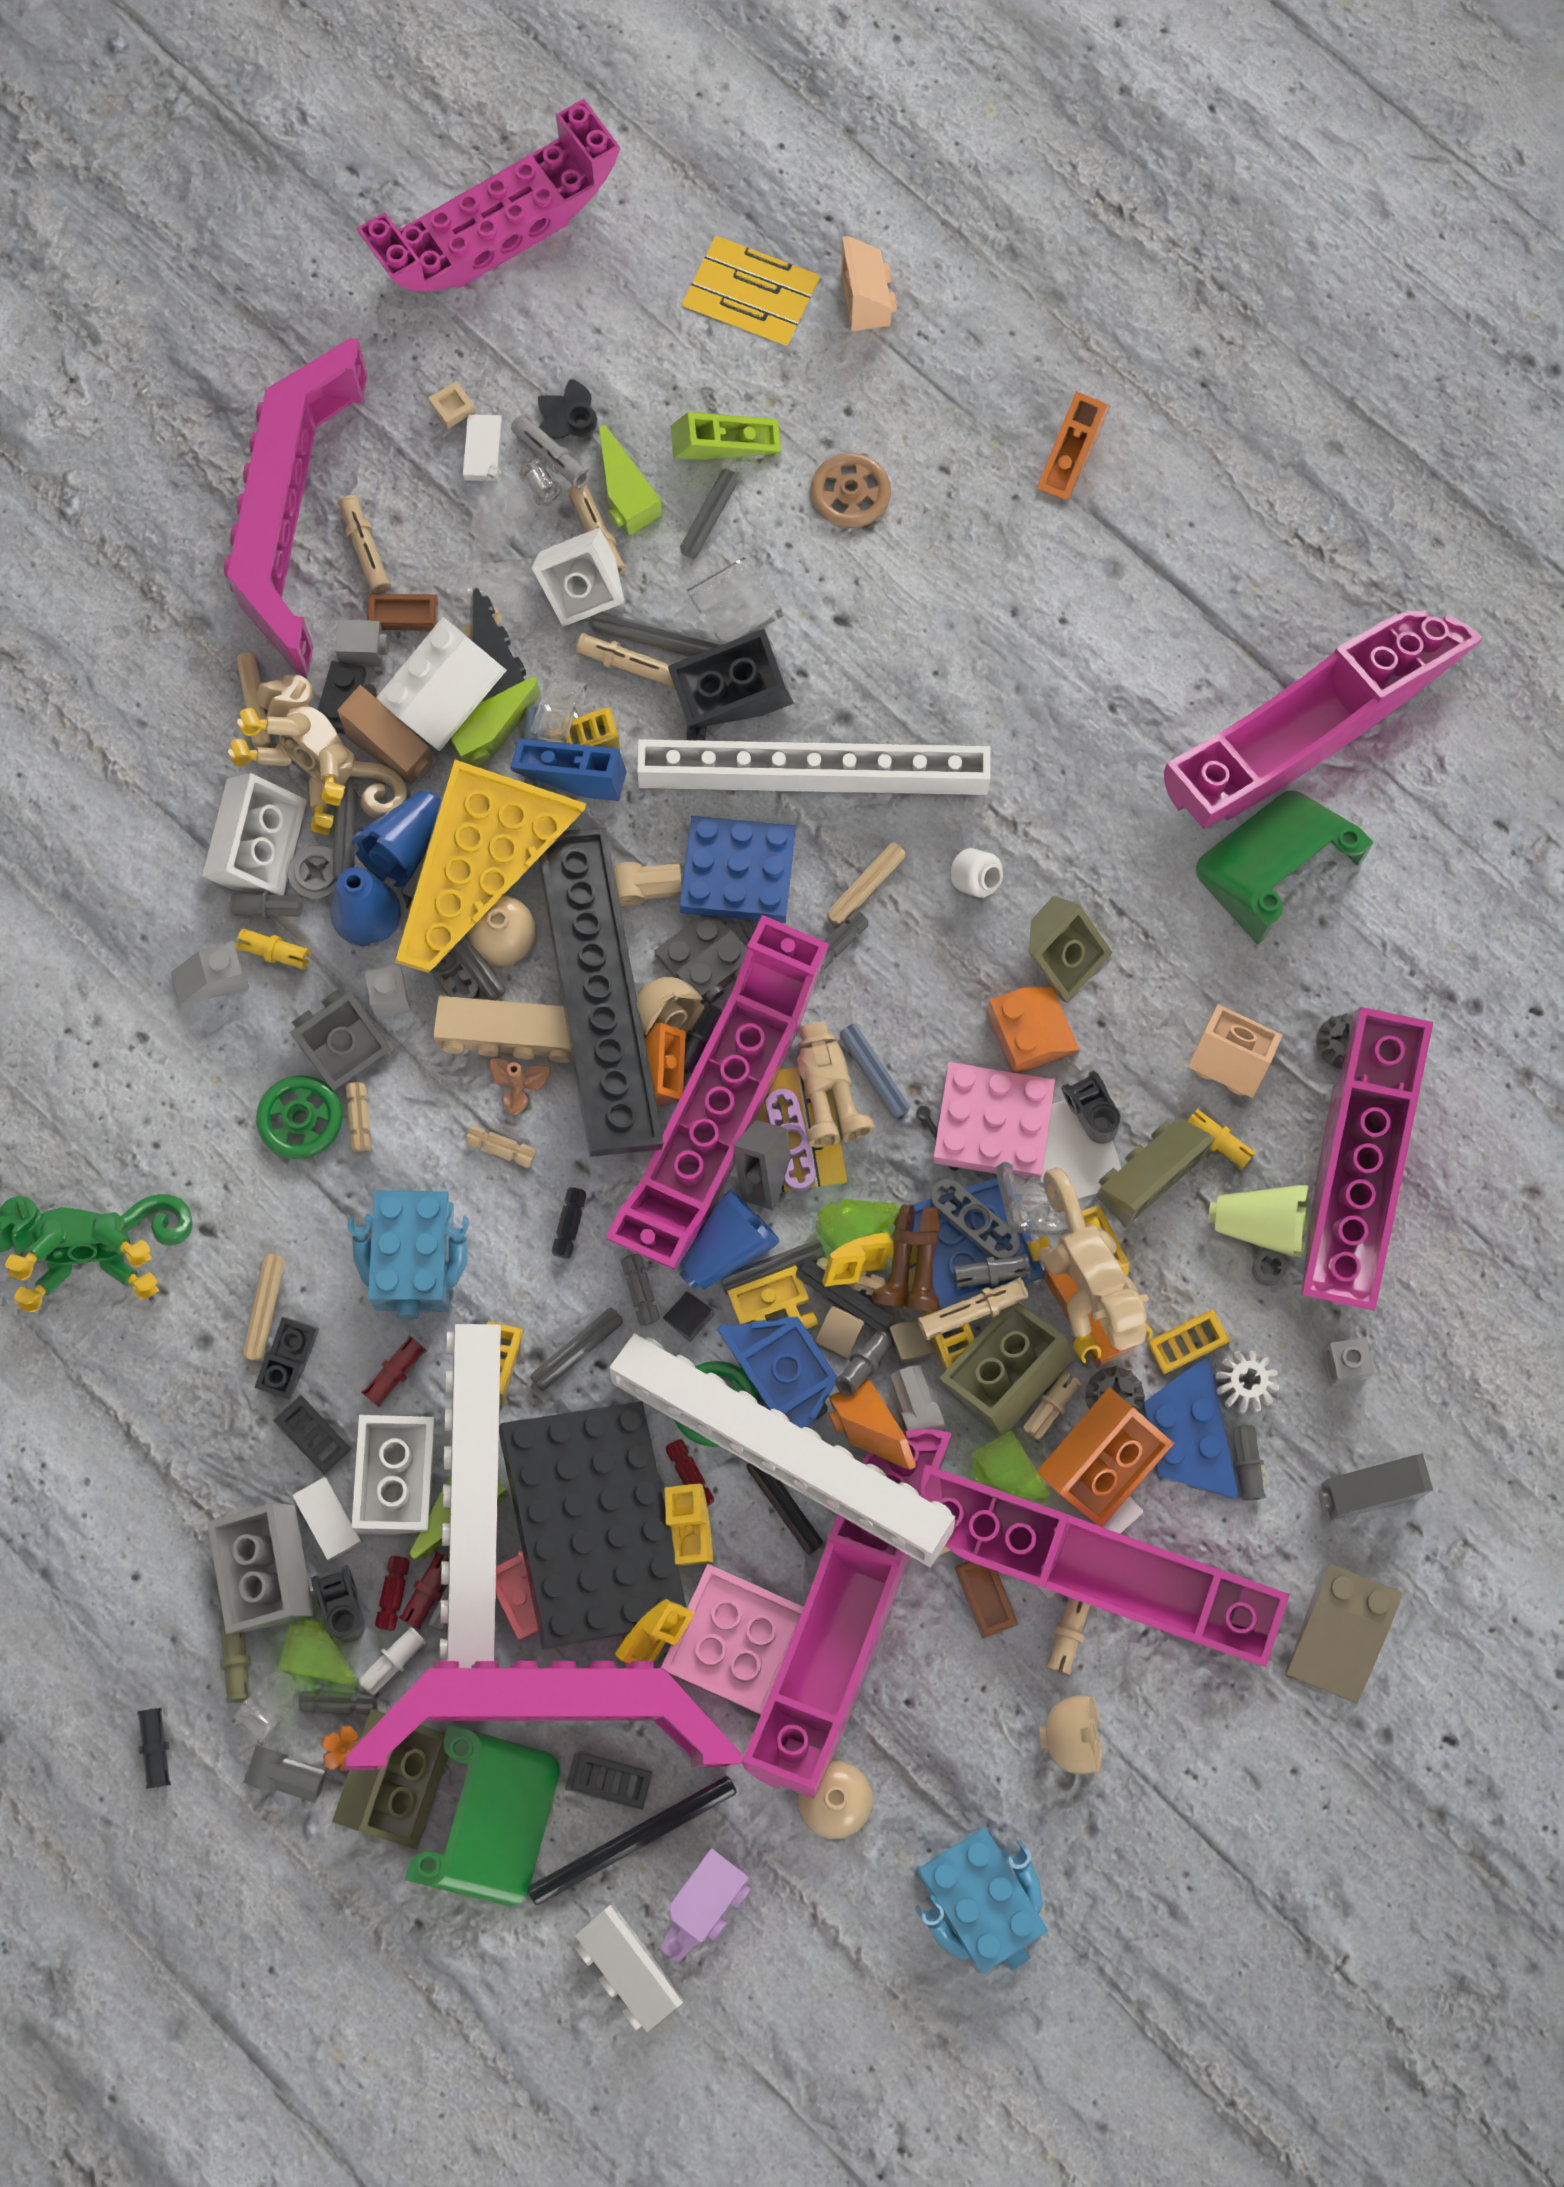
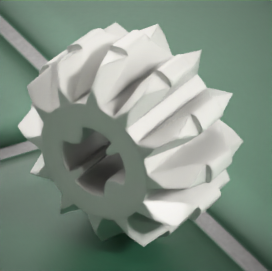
M1238 1351L1233 1354V1362L1224 1359L1221 1366L1225 1372H1218L1215 1375V1380L1225 1384L1218 1387L1216 1392L1217 1395L1228 1393L1230 1397L1224 1403L1227 1408L1236 1401L1238 1402L1237 1410L1239 1414H1244L1248 1405L1253 1413H1258L1261 1411V1403L1269 1406L1273 1402L1272 1396L1269 1393H1276L1279 1390V1385L1269 1380L1275 1378L1278 1372L1274 1369L1265 1370L1270 1361L1267 1357L1257 1363L1255 1351H1250L1246 1360L1243 1354ZM1244 1375L1252 1378L1249 1381L1250 1383L1253 1381L1255 1383L1249 1390L1242 1387L1245 1384L1244 1382H1239Z

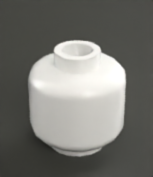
M968 848L961 851L952 863L951 881L954 887L963 893L984 898L992 895L1002 882V864L999 858L992 853Z

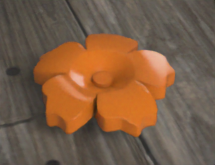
M342 1725L339 1735L332 1732L330 1735L323 1736L321 1746L328 1750V1752L323 1754V1766L327 1767L328 1770L332 1771L339 1768L340 1771H350L343 1770V1759L360 1742V1739H357L358 1733L353 1730L352 1726Z

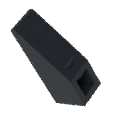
M477 587L473 589L470 598V639L507 670L483 698L482 701H485L525 681L524 676L527 674L518 656L514 658L508 648L511 645V641L503 626L498 627L492 616L495 614V609L490 598L487 595L482 596Z

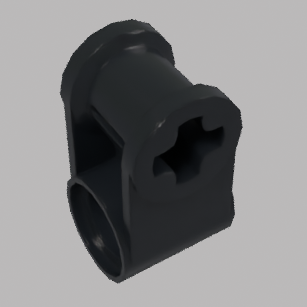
M1093 1070L1088 1073L1087 1078L1071 1086L1068 1084L1063 1085L1061 1090L1065 1101L1071 1111L1077 1116L1087 1136L1092 1141L1101 1144L1114 1139L1120 1124V1113L1109 1096L1099 1074ZM1105 1117L1111 1122L1112 1126L1107 1129H1101L1095 1125L1093 1120Z
M343 1566L340 1572L323 1578L318 1576L311 1577L315 1597L321 1608L328 1631L341 1642L349 1643L359 1639L364 1632L365 1621L357 1598L358 1592L349 1566ZM345 1614L353 1615L354 1624L352 1628L347 1632H339L336 1626L338 1619Z

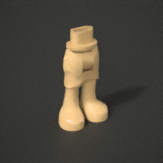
M822 1021L801 1026L799 1031L802 1041L798 1044L800 1050L797 1058L798 1071L805 1081L807 1095L811 1100L814 1116V1125L807 1131L809 1145L811 1147H830L838 1144L840 1141L839 1131L833 1121L826 1094L833 1090L843 1141L845 1143L853 1142L870 1135L875 1131L873 1120L869 1115L858 1114L850 1091L852 1082L848 1074L845 1057L838 1042L835 1041V1036L829 1034L827 1023Z

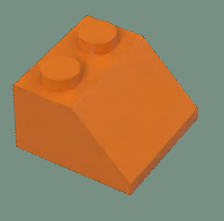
M1053 987L1020 988L989 1000L986 1013L1012 1073L1021 1074L1080 1051Z

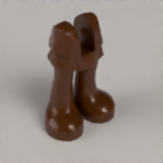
M903 1204L893 1223L896 1228L891 1236L893 1238L891 1274L886 1285L873 1291L871 1302L937 1312L939 1311L940 1300L933 1289V1260L935 1247L939 1243L937 1232L940 1231L938 1210L927 1206L923 1209L918 1233L913 1232L915 1222L914 1205ZM912 1246H918L914 1284L909 1294Z

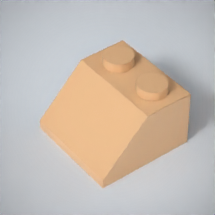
M850 236L842 237L840 274L851 331L890 326L891 313L897 311L895 293L889 292L887 283H891L889 263H883L881 250Z
M1218 1004L1187 1067L1194 1070L1198 1076L1204 1079H1213L1226 1085L1235 1094L1247 1095L1253 1098L1271 1064L1282 1034Z

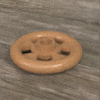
M843 453L827 459L818 467L811 481L810 493L814 507L824 519L837 526L856 528L872 523L884 513L891 498V484L883 467L874 459L858 453ZM856 467V474L848 473L842 475L841 468ZM872 475L877 486L868 489L864 478ZM826 479L836 481L834 492L824 490ZM848 485H854L857 489L855 491L850 492L847 491L845 487ZM865 498H868L873 505L867 510L862 511L857 505L861 504ZM836 500L848 506L844 513L832 507Z

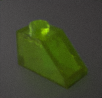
M843 1199L837 1205L831 1202L817 1214L819 1219L816 1221V1231L831 1249L835 1251L837 1248L855 1239L881 1233L895 1221L900 1208L894 1203Z
M1012 1430L973 1452L971 1459L974 1463L970 1465V1468L978 1483H986L991 1488L1039 1504L1049 1500L1051 1494Z
M302 1619L301 1625L289 1624L278 1667L279 1670L358 1688L359 1679L333 1635L323 1631V1623Z

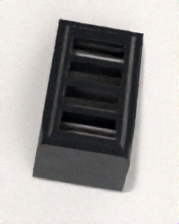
M302 1395L298 1396L272 1420L323 1475L351 1450L348 1444ZM303 1409L307 1415L290 1428L287 1422ZM313 1420L317 1426L301 1439L297 1433ZM324 1431L328 1436L311 1450L307 1444L320 1432ZM334 1442L338 1447L321 1461L317 1456L330 1443Z
M575 1752L565 1790L643 1810L653 1772L588 1753ZM585 1764H590L592 1766L585 1786L580 1783ZM602 1767L607 1769L602 1789L600 1790L596 1789V1784ZM617 1771L621 1772L622 1775L617 1794L611 1793ZM631 1775L637 1776L633 1796L628 1798L626 1793Z

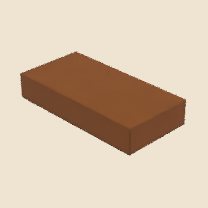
M369 593L367 621H380L382 630L432 631L437 624V594Z
M970 1561L955 1566L982 1639L1018 1625L998 1571Z

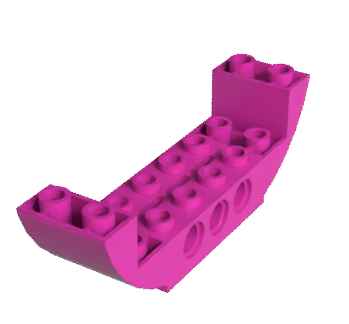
M582 99L556 114L558 139L399 230L386 212L356 229L391 279L399 286L412 291L422 292L443 290L454 286L459 289L569 225V220L592 199L607 179L618 157L620 146L586 100Z

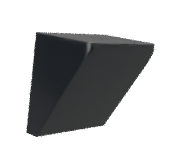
M686 1291L663 1319L691 1342L714 1317V1310Z

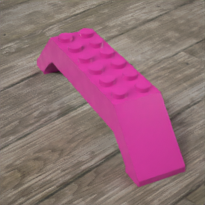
M349 338L265 389L263 402H258L256 409L257 432H252L250 437L251 462L246 463L244 466L243 481L246 484L244 494L240 493L237 500V513L240 514L238 524H233L231 529L230 542L233 545L231 556H226L224 562V575L230 581V590L234 592L239 606L295 673L304 678H308L314 646L304 618L294 616L282 600L316 428L353 402L362 403L367 370L359 339Z
M762 915L748 943L733 991L662 1135L664 1143L662 1150H655L640 1183L624 1205H621L606 1236V1240L674 1270L710 1217L736 1163L733 1145L757 1119L792 1046L829 947L828 943Z
M436 1661L433 1668H429L343 1759V1770H375L385 1768L387 1766V1755L423 1721H654L691 1758V1768L732 1767L742 1764V1754L664 1668H653V1661H632L630 1664L625 1665V1668H615L614 1661H593L592 1664L587 1665V1668H576V1661H554L553 1664L549 1665V1668H537V1661H515L514 1664L510 1665V1668H498V1661H476L475 1664L471 1665V1668H459V1661Z

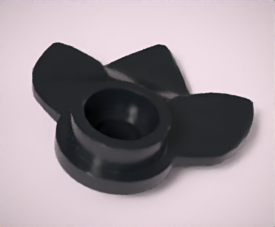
M570 379L566 385L564 396H538L540 413L545 418L539 425V428L550 438L561 439L568 435L585 437L593 433L597 427L598 420L596 412L591 408L592 396L589 390L580 382ZM580 419L587 421L584 424H576V421Z

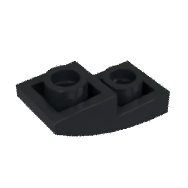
M282 1317L271 1350L266 1352L254 1388L290 1400L304 1371L320 1328L288 1317Z

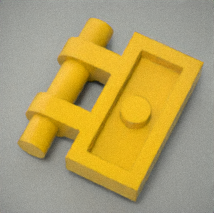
M796 1265L727 1291L739 1324L766 1320L770 1316L785 1311L787 1317L798 1316L806 1329L818 1325L813 1311L802 1316L798 1312L797 1306L808 1303L809 1297L803 1282L795 1275L797 1271Z

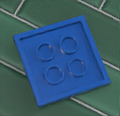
M691 816L680 913L760 921L762 915L780 923H786L796 825Z
M1002 1175L964 1188L1018 1234L1020 1246L1016 1256L1027 1254L1030 1266L1028 1268L1030 1270V1277L1021 1278L1024 1284L1044 1278L1045 1274L1040 1261L1032 1260L1026 1242L1028 1240L1032 1241L1009 1177ZM954 1192L941 1195L939 1200L941 1204L944 1205L948 1201L957 1207L956 1212L953 1214L955 1217H958L961 1209L968 1204L965 1200L962 1202L961 1207L953 1201ZM930 1199L914 1204L915 1222L913 1232L919 1233L923 1209L926 1206L932 1208ZM973 1211L965 1215L964 1223L971 1230H979L985 1225V1219L981 1213ZM938 1214L940 1231L937 1232L939 1243L935 1247L933 1260V1289L940 1300L939 1310L981 1294L982 1289L987 1287L992 1290L1016 1280L1000 1281L998 1286L992 1287L988 1283L957 1289L954 1279L956 1274L953 1272V1266L985 1262V1258L989 1256ZM991 1224L989 1231L981 1239L986 1241L988 1235H990L997 1242L995 1246L996 1251L1000 1252L1002 1249L1010 1251L1011 1249L1008 1247L1010 1239L1005 1237L1003 1240L995 1237L992 1233L996 1226Z

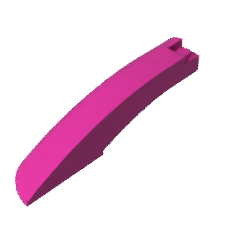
M1427 611L1403 612L1382 621L1337 647L1334 653L1244 718L1168 762L1164 770V782L1172 803L1178 811L1186 808L1203 829L1208 828L1223 818L1226 821L1232 819L1299 778L1376 725L1481 643L1483 638L1468 625L1453 617L1446 615L1442 619L1427 615Z
M933 1429L905 1431L904 1435L907 1438L916 1467L913 1469H906L872 1453H868L861 1463L877 1466L886 1474L887 1478L898 1484L903 1482L912 1486L921 1497V1479L924 1466L926 1464L941 1470L952 1438L951 1433ZM837 1515L828 1536L827 1545L792 1640L742 1759V1765L745 1770L763 1783L778 1790L782 1786L815 1799L827 1767L835 1755L910 1559L908 1554L840 1515Z
M925 1464L921 1479V1497L931 1503L933 1501L942 1503L955 1516L954 1532L945 1546L958 1556L978 1565L1263 1667L1267 1666L1290 1594Z

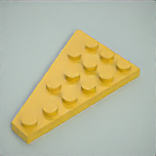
M454 760L394 963L429 973L585 810L586 803Z

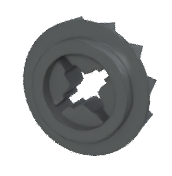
M1347 1013L1335 1017L1331 1016L1321 1025L1316 1037L1317 1049L1322 1059L1330 1066L1341 1070L1345 1058V1049L1343 1048V1043L1337 1042L1335 1039L1341 1038L1345 1029H1347L1349 1036L1353 1017Z
M1113 1366L1102 1368L1091 1377L1085 1391L1086 1404L1089 1410L1102 1396L1100 1393L1103 1394L1109 1387L1112 1389L1115 1381H1117L1119 1392L1131 1396L1123 1399L1139 1413L1141 1412L1145 1400L1142 1381L1131 1370Z

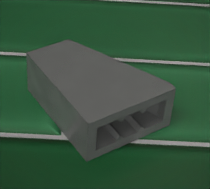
M1423 1453L1328 1478L1321 1484L1322 1490H1319V1500L1323 1511H1329L1330 1519L1335 1520L1417 1501L1433 1491Z

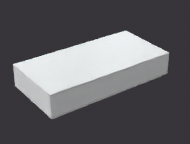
M468 414L463 478L465 481L498 482L502 416Z
M326 1477L292 1495L329 1562L362 1543L359 1535L351 1528L352 1523Z

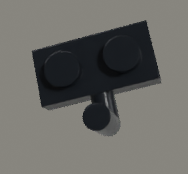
M331 661L318 711L327 717L337 733L345 734L337 710L359 685L363 687L367 672L365 667ZM368 684L364 686L375 698L378 696L374 685Z

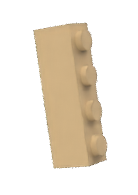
M438 996L433 1037L437 1047L442 1048L444 1052L460 1054L463 1053V1050H475L478 1054L488 1057L498 1056L499 1053H511L514 1057L524 1060L534 1059L535 1056H547L549 1060L560 1063L570 1062V1058L572 1059L563 1006Z

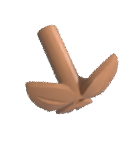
M492 1058L489 1061L490 1073L494 1081L501 1086H512V1089L502 1098L503 1107L509 1115H516L527 1106L528 1098L523 1091L524 1088L538 1091L545 1086L551 1075V1068L546 1065L537 1064L529 1066L523 1074L521 1066L517 1062L511 1063L500 1058Z

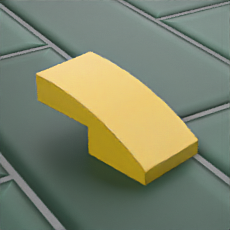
M888 1232L855 1239L833 1251L829 1256L822 1280L824 1286L858 1283L861 1272L885 1269L893 1244Z
M699 1483L665 1487L666 1525L672 1527L675 1564H678V1566L713 1563L711 1527L703 1485Z
M668 1599L663 1600L639 1620L622 1641L614 1655L627 1664H630L632 1661H653L654 1663L666 1642L674 1646L677 1645L695 1613Z

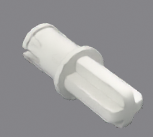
M410 1626L387 1651L384 1648L381 1650L383 1655L359 1678V1683L368 1693L376 1694L399 1670L401 1672L405 1670L403 1666L427 1642Z

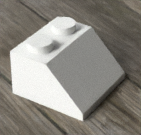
M600 527L540 551L531 567L563 627L621 605L624 602L616 559Z

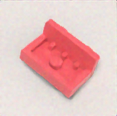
M522 1550L517 1552L518 1556L496 1566L495 1594L519 1642L538 1632Z

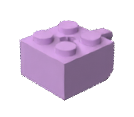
M711 1848L670 1904L671 1920L673 1923L660 1949L671 1959L679 1963L698 1942L703 1943L707 1937L714 1941L727 1924V1921L722 1918L730 1905L738 1908L751 1889L745 1885L749 1877Z

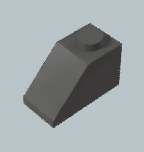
M755 1120L733 1145L741 1198L745 1202L773 1210L777 1206L791 1158L787 1128Z

